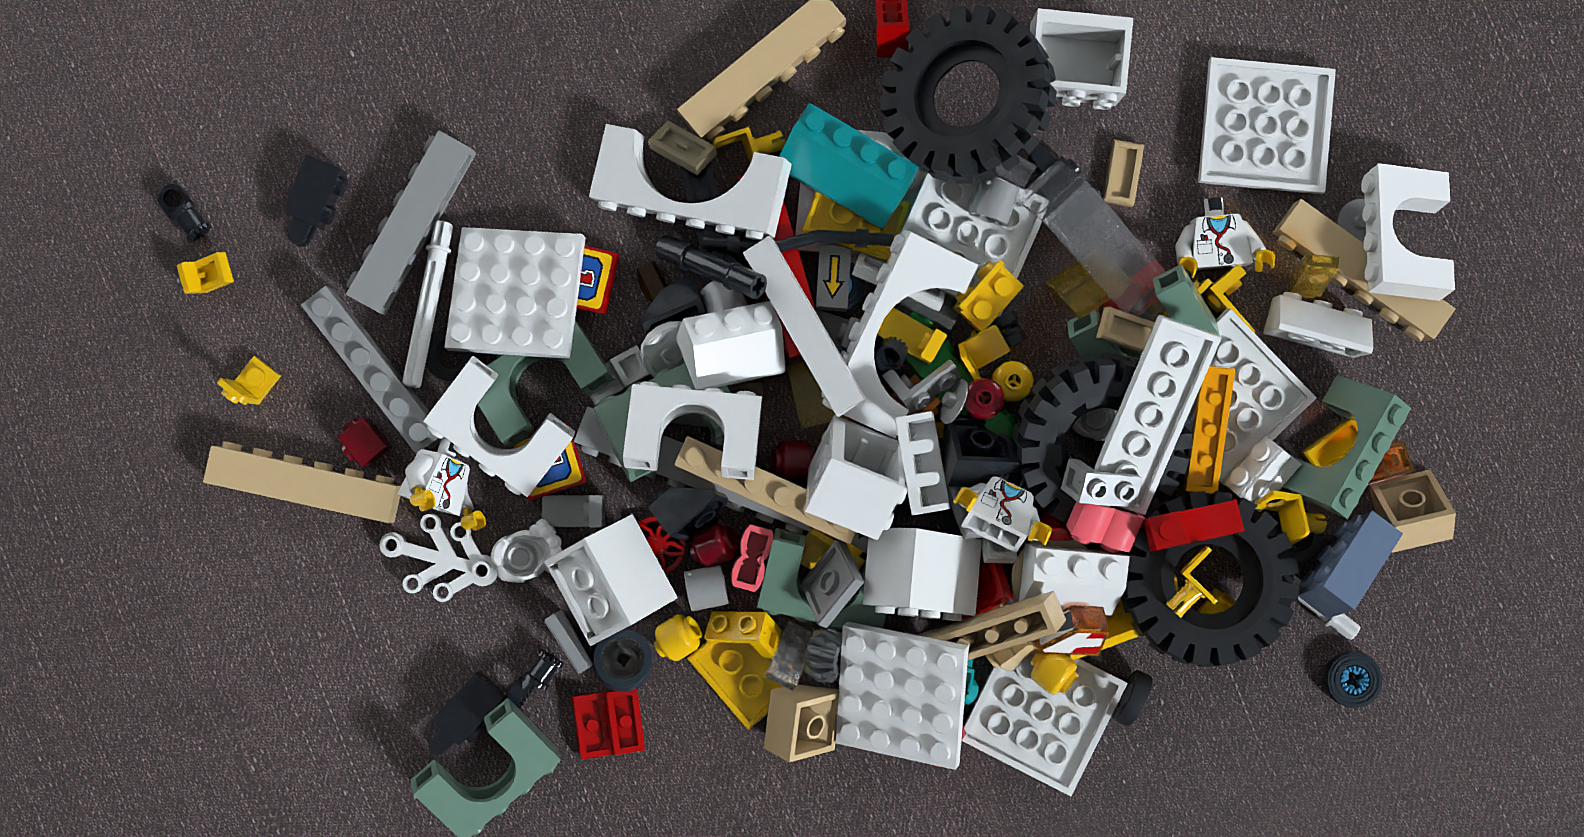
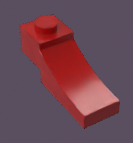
M1237 500L1147 518L1143 521L1151 552L1245 531Z

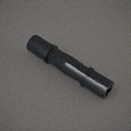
M669 235L662 236L657 242L656 256L678 266L681 270H691L704 278L723 284L728 290H735L753 299L759 298L766 289V276L742 266L741 263H731L715 254L698 249L695 244L683 242Z

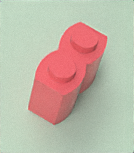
M1076 501L1066 526L1072 534V538L1082 544L1095 542L1101 543L1100 546L1103 549L1112 553H1118L1119 550L1130 552L1144 517L1140 513L1118 506L1081 504Z
M751 523L745 526L739 539L740 554L735 558L731 567L730 578L733 586L753 592L760 587L765 572L763 561L770 554L773 542V532L771 529Z

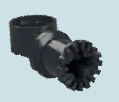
M176 184L162 186L163 188L157 194V201L172 222H177L188 235L186 238L188 242L192 243L199 240L200 235L204 237L203 233L207 234L212 225L209 222L205 223L195 210L196 205L189 198L188 192ZM172 190H178L182 196L181 203L176 207H169L166 203V195Z
M892 336L889 339L885 338L874 351L875 367L881 384L884 383L882 375L889 370L895 371L900 368L908 354V347L905 346V342H901L902 339L897 340V337L892 338ZM887 348L894 349L899 354V358L896 359V356Z
M540 649L538 651L539 657L530 671H525L524 675L518 678L506 699L509 698L520 709L535 686L547 691L549 688L548 682L557 668H562L564 665L559 658L555 659L556 656L554 655L550 657L551 653Z

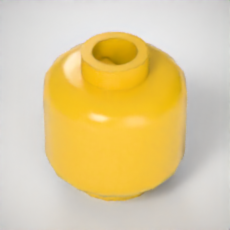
M1017 361L1001 364L995 369L991 380H994L1001 386L1004 392V402L1012 403L1023 400L1028 396L1034 381L1029 368ZM1013 383L1017 387H1012L1010 384Z
M681 614L674 615L657 626L654 647L661 657L666 656L672 661H679L698 649L700 638L702 637L701 629L692 617H685Z
M1040 649L1030 662L1034 667L1031 672V679L1051 695L1059 692L1062 694L1066 693L1079 676L1075 672L1077 663L1065 653L1044 652Z

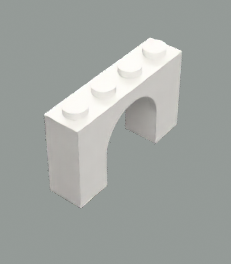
M1378 163L1364 175L1361 184L1362 192L1365 195L1362 217L1363 221L1366 222L1364 250L1367 251L1365 279L1368 281V292L1440 301L1455 290L1453 260L1424 257L1408 251L1399 242L1394 233L1393 215L1395 210H1411L1435 214L1450 202L1449 172Z
M472 356L423 422L428 425L427 429L433 435L441 439L445 437L454 444L453 448L459 454L467 458L471 456L480 463L479 467L490 476H495L496 474L503 479L505 486L516 495L522 493L528 497L571 442L575 431L549 413L532 437L519 447L500 449L486 443L476 430L474 411L478 402L499 374Z
M642 382L640 385L632 384L623 451L624 467L657 471L661 436L666 426L676 417L697 413L713 419L720 426L724 434L721 477L754 480L762 396H756L755 393L750 391H739L737 394L724 393L723 390L718 388H706L704 391L692 390L686 385H674L672 388L660 387L654 382Z

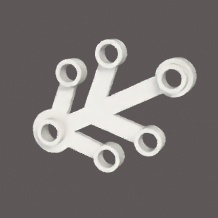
M436 514L424 515L420 521V526L431 535L439 551L408 543L406 538L398 532L387 533L380 540V550L387 557H398L403 554L435 563V565L419 574H411L404 578L403 588L408 593L419 592L423 585L452 569L466 572L450 583L444 582L434 587V598L439 602H445L450 600L454 593L472 583L478 586H487L493 583L498 576L497 566L493 563L491 556L480 553L471 536V529H466V535L463 538L456 535V528L461 526L460 522L452 526L450 533L454 540L461 542L469 560L458 557L443 532L441 520ZM429 517L434 518L436 521L433 529H429L426 526V520ZM390 539H394L397 543L394 551L387 548V542ZM481 564L485 565L488 569L485 576H480L477 573V568ZM411 578H415L418 581V587L415 590L411 589L408 585V581ZM441 586L446 587L449 591L446 598H442L438 594Z

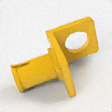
M749 127L715 138L712 145L715 148H719L742 140L751 163L754 152L768 155L780 151L785 145V139H780L783 137L780 130L755 139L752 137Z
M996 325L986 328L980 333H977L974 329L971 333V338L958 344L961 359L974 380L980 378L979 368L1010 351L1008 344Z
M1274 490L1254 502L1257 504V509L1278 512L1282 532L1286 533L1291 545L1309 535L1310 532L1320 534L1326 528L1327 521L1317 520H1324L1326 517L1323 514L1305 512L1300 494ZM1283 499L1276 503H1268L1271 500Z
M1204 546L1180 571L1186 578V584L1169 602H1166V605L1174 610L1180 618L1200 597L1203 599L1206 597L1212 604L1217 602L1189 574L1212 551L1208 546Z

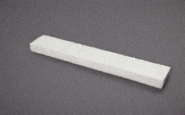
M768 236L744 251L743 254L752 270L766 276L767 286L765 292L836 416L840 417L866 400L865 396L774 239Z

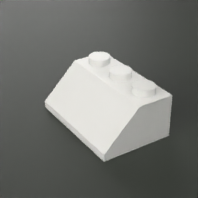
M1284 292L1283 295L1272 298L1263 334L1351 358L1372 354V319L1362 317L1363 312L1350 308H1344L1342 312L1332 309L1333 304L1321 300H1314L1313 303L1301 301V295L1291 292Z
M771 301L684 318L682 320L676 340L695 390L704 391L706 388L723 387L785 372L782 326Z
M1025 543L1019 601L1054 591L1062 611L1070 610V612L1112 615L1126 589L1130 556L1106 550Z

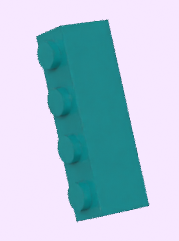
M811 103L807 105L792 128L779 156L792 164L789 174L791 177L881 230L885 228L911 187L919 167Z

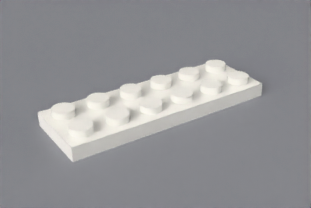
M1158 315L1093 469L1098 472L1136 474L1142 477L1136 505L1134 507H1118L1143 515L1146 514L1220 343L1221 337L1218 334Z

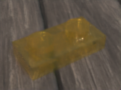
M1306 254L1290 281V292L1299 294L1303 298L1321 297L1339 269V257Z

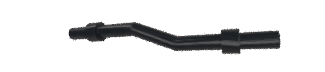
M856 229V232L814 230L775 241L781 253L818 242L855 244V248H868V245L891 247L894 234L869 233V229ZM728 235V238L703 236L702 247L703 249L727 250V253L741 254V251L748 250L760 241L742 239V235Z

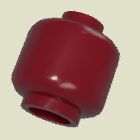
M978 378L968 384L967 398L963 408L969 416L978 420H985L996 416L1001 411L1004 404V392L997 382L989 378ZM982 392L988 393V396H984ZM986 399H990L988 404H985Z
M805 440L781 441L771 453L773 474H777L778 477L787 481L808 480V468L816 451H813L810 443Z
M713 523L693 535L690 553L697 564L702 563L705 567L723 565L734 559L739 542L731 527L724 526L721 523Z

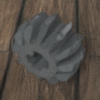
M821 628L820 630H815L813 636L808 639V647L805 649L806 656L803 661L806 663L804 667L805 673H808L810 678L823 683H832L840 679L841 632L831 628Z

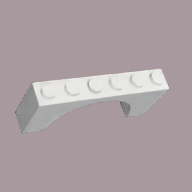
M606 124L589 194L591 199L598 202L599 208L608 211H616L617 207L626 208L628 214L638 217H645L646 213L656 214L657 220L674 223L675 218L686 220L685 225L698 229H704L705 224L716 226L715 231L728 235H734L735 230L746 232L745 237L758 241L763 240L765 236L775 238L792 166L785 158L754 152L746 173L728 192L706 202L682 203L664 197L651 183L643 160L644 136L635 129Z
M905 230L893 240L890 247L892 256L888 264L884 263L877 274L876 281L879 283L874 294L869 293L864 301L862 310L865 313L860 323L856 322L850 331L849 339L851 342L847 351L840 353L866 398L864 402L843 415L895 439L897 436L895 418L906 416L909 410L897 403L887 393L877 375L874 347L880 325L897 303L915 292L931 288H945L965 294L978 267V264ZM822 391L821 397L824 398L822 404L825 405L827 408L832 409L831 405L829 404L827 398L825 397Z

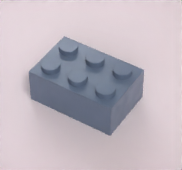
M1373 510L1362 515L1357 514L1351 520L1341 521L1333 531L1332 535L1335 538L1332 543L1326 545L1318 554L1316 559L1319 563L1315 569L1308 571L1301 580L1300 584L1303 587L1298 593V597L1327 619L1356 609L1403 535L1402 532Z

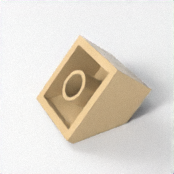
M1431 469L1370 484L1369 488L1375 513L1403 533L1392 553L1453 539L1456 512Z
M798 684L771 689L764 749L789 763L835 750L839 690Z

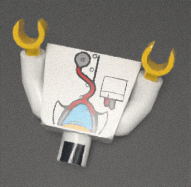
M1222 197L1204 199L1205 217H1197L1191 220L1190 224L1184 227L1175 245L1178 265L1182 264L1184 269L1190 271L1191 278H1194L1198 270L1231 268L1237 264L1243 267L1253 263V259L1255 260V270L1257 272H1262V262L1270 264L1271 269L1275 265V254L1265 248L1259 236L1247 221L1242 220L1240 214L1224 215Z
M443 437L437 452L424 449L417 452L415 459L405 469L406 477L398 495L410 499V503L413 506H419L422 512L432 508L460 516V514L464 515L460 521L461 526L467 530L472 528L477 531L485 527L486 519L481 511L472 512L474 506L468 495L467 488L470 471L469 465L455 459L457 451L453 448L454 444Z
M1015 473L1006 474L1004 480L995 476L987 484L978 483L971 488L962 487L953 503H959L962 507L966 508L968 512L961 527L969 528L976 534L1016 553L1027 536V540H1039L1046 546L1052 532L1050 526L1040 522L1037 509L1033 506L1034 496L1031 492L1021 488L1023 479Z

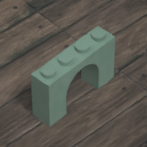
M1182 264L1153 278L1156 296L1170 319L1220 336L1216 319ZM1096 308L1067 321L1069 339L1081 356L1091 354L1096 360H1099L1102 353L1118 354L1123 360H1126L1127 357L1137 361L1140 360L1141 353L1096 338L1102 318Z
M576 319L570 359L498 354L496 360L487 365L499 375L478 402V405L500 441L509 449L532 433H535L534 427L520 407L516 396L519 377L534 362L554 359L564 363L581 390L588 397L615 380Z
M685 361L674 369L666 368L655 375V378L647 381L657 383L660 387L672 388L674 385H686L695 390ZM632 385L627 388L625 393L616 397L608 396L602 399L598 406L594 407L596 420L630 482L652 472V470L624 467L623 451ZM727 386L718 387L724 393H731ZM702 415L715 440L724 435L720 426L713 419Z
M1336 375L1322 403L1337 415L1357 422L1358 433L1355 444L1343 459L1329 466H1315L1295 458L1301 463V466L1283 485L1282 489L1287 493L1300 494L1303 501L1348 519L1353 509L1357 506L1369 481L1373 478L1382 458L1389 450L1398 430L1405 422L1411 408L1395 394Z
M776 528L757 608L763 609L764 612L770 615L784 614L792 616L800 622H816L801 587L802 581L799 575V567L807 535ZM865 561L864 568H863V572H862V578H863L864 582H865L866 561ZM863 583L828 628L841 630L846 622L883 628L886 614L876 613L875 606L862 604Z
M509 698L505 699L484 717L487 732L511 755L509 768L498 781L484 787L463 785L450 775L435 759L410 779L413 795L457 837H471L479 834L486 823L493 817L504 813L512 801L518 796L529 792L538 779L543 775L550 774L561 761L557 747Z

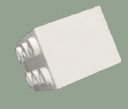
M1038 8L1030 23V32L1042 45L1049 56L1047 60L1054 68L1056 81L1050 84L1057 91L1056 100L1062 101L1064 106L1071 107L1080 106V103L1093 104V108L1109 110L1112 106H1116L1126 94L1133 18Z
M834 415L808 468L805 512L878 540L883 530H889L894 518L892 511L897 503L900 505L903 503L908 491L905 485L906 480L899 441Z
M633 514L582 539L544 561L590 646L636 623L678 598Z
M889 528L888 531H882L878 540L869 537L862 604L875 606L876 613L894 614L895 609H898L897 615L916 617L918 612H920L919 618L938 620V618L940 619V614H943V620L962 621V615L975 616L982 539H963V536L917 528Z

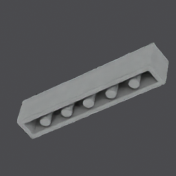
M439 130L435 136L431 135L423 149L425 155L420 163L416 162L411 168L408 175L410 181L405 190L401 189L397 193L393 201L394 210L389 218L385 217L381 221L377 233H379L374 245L370 244L366 248L362 256L364 263L359 272H353L346 285L349 288L346 295L383 315H386L433 232L434 223L439 221L476 155L472 148Z
M324 286L301 304L305 312L412 450L417 454L421 449L430 451L439 444L441 438L433 435L427 429L428 425L423 422L430 413L411 387H407L402 383L403 377L335 289Z

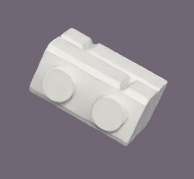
M1265 435L1259 443L1254 445L1243 462L1232 471L1224 484L1240 498H1245L1254 503L1270 491H1279L1301 466V463Z

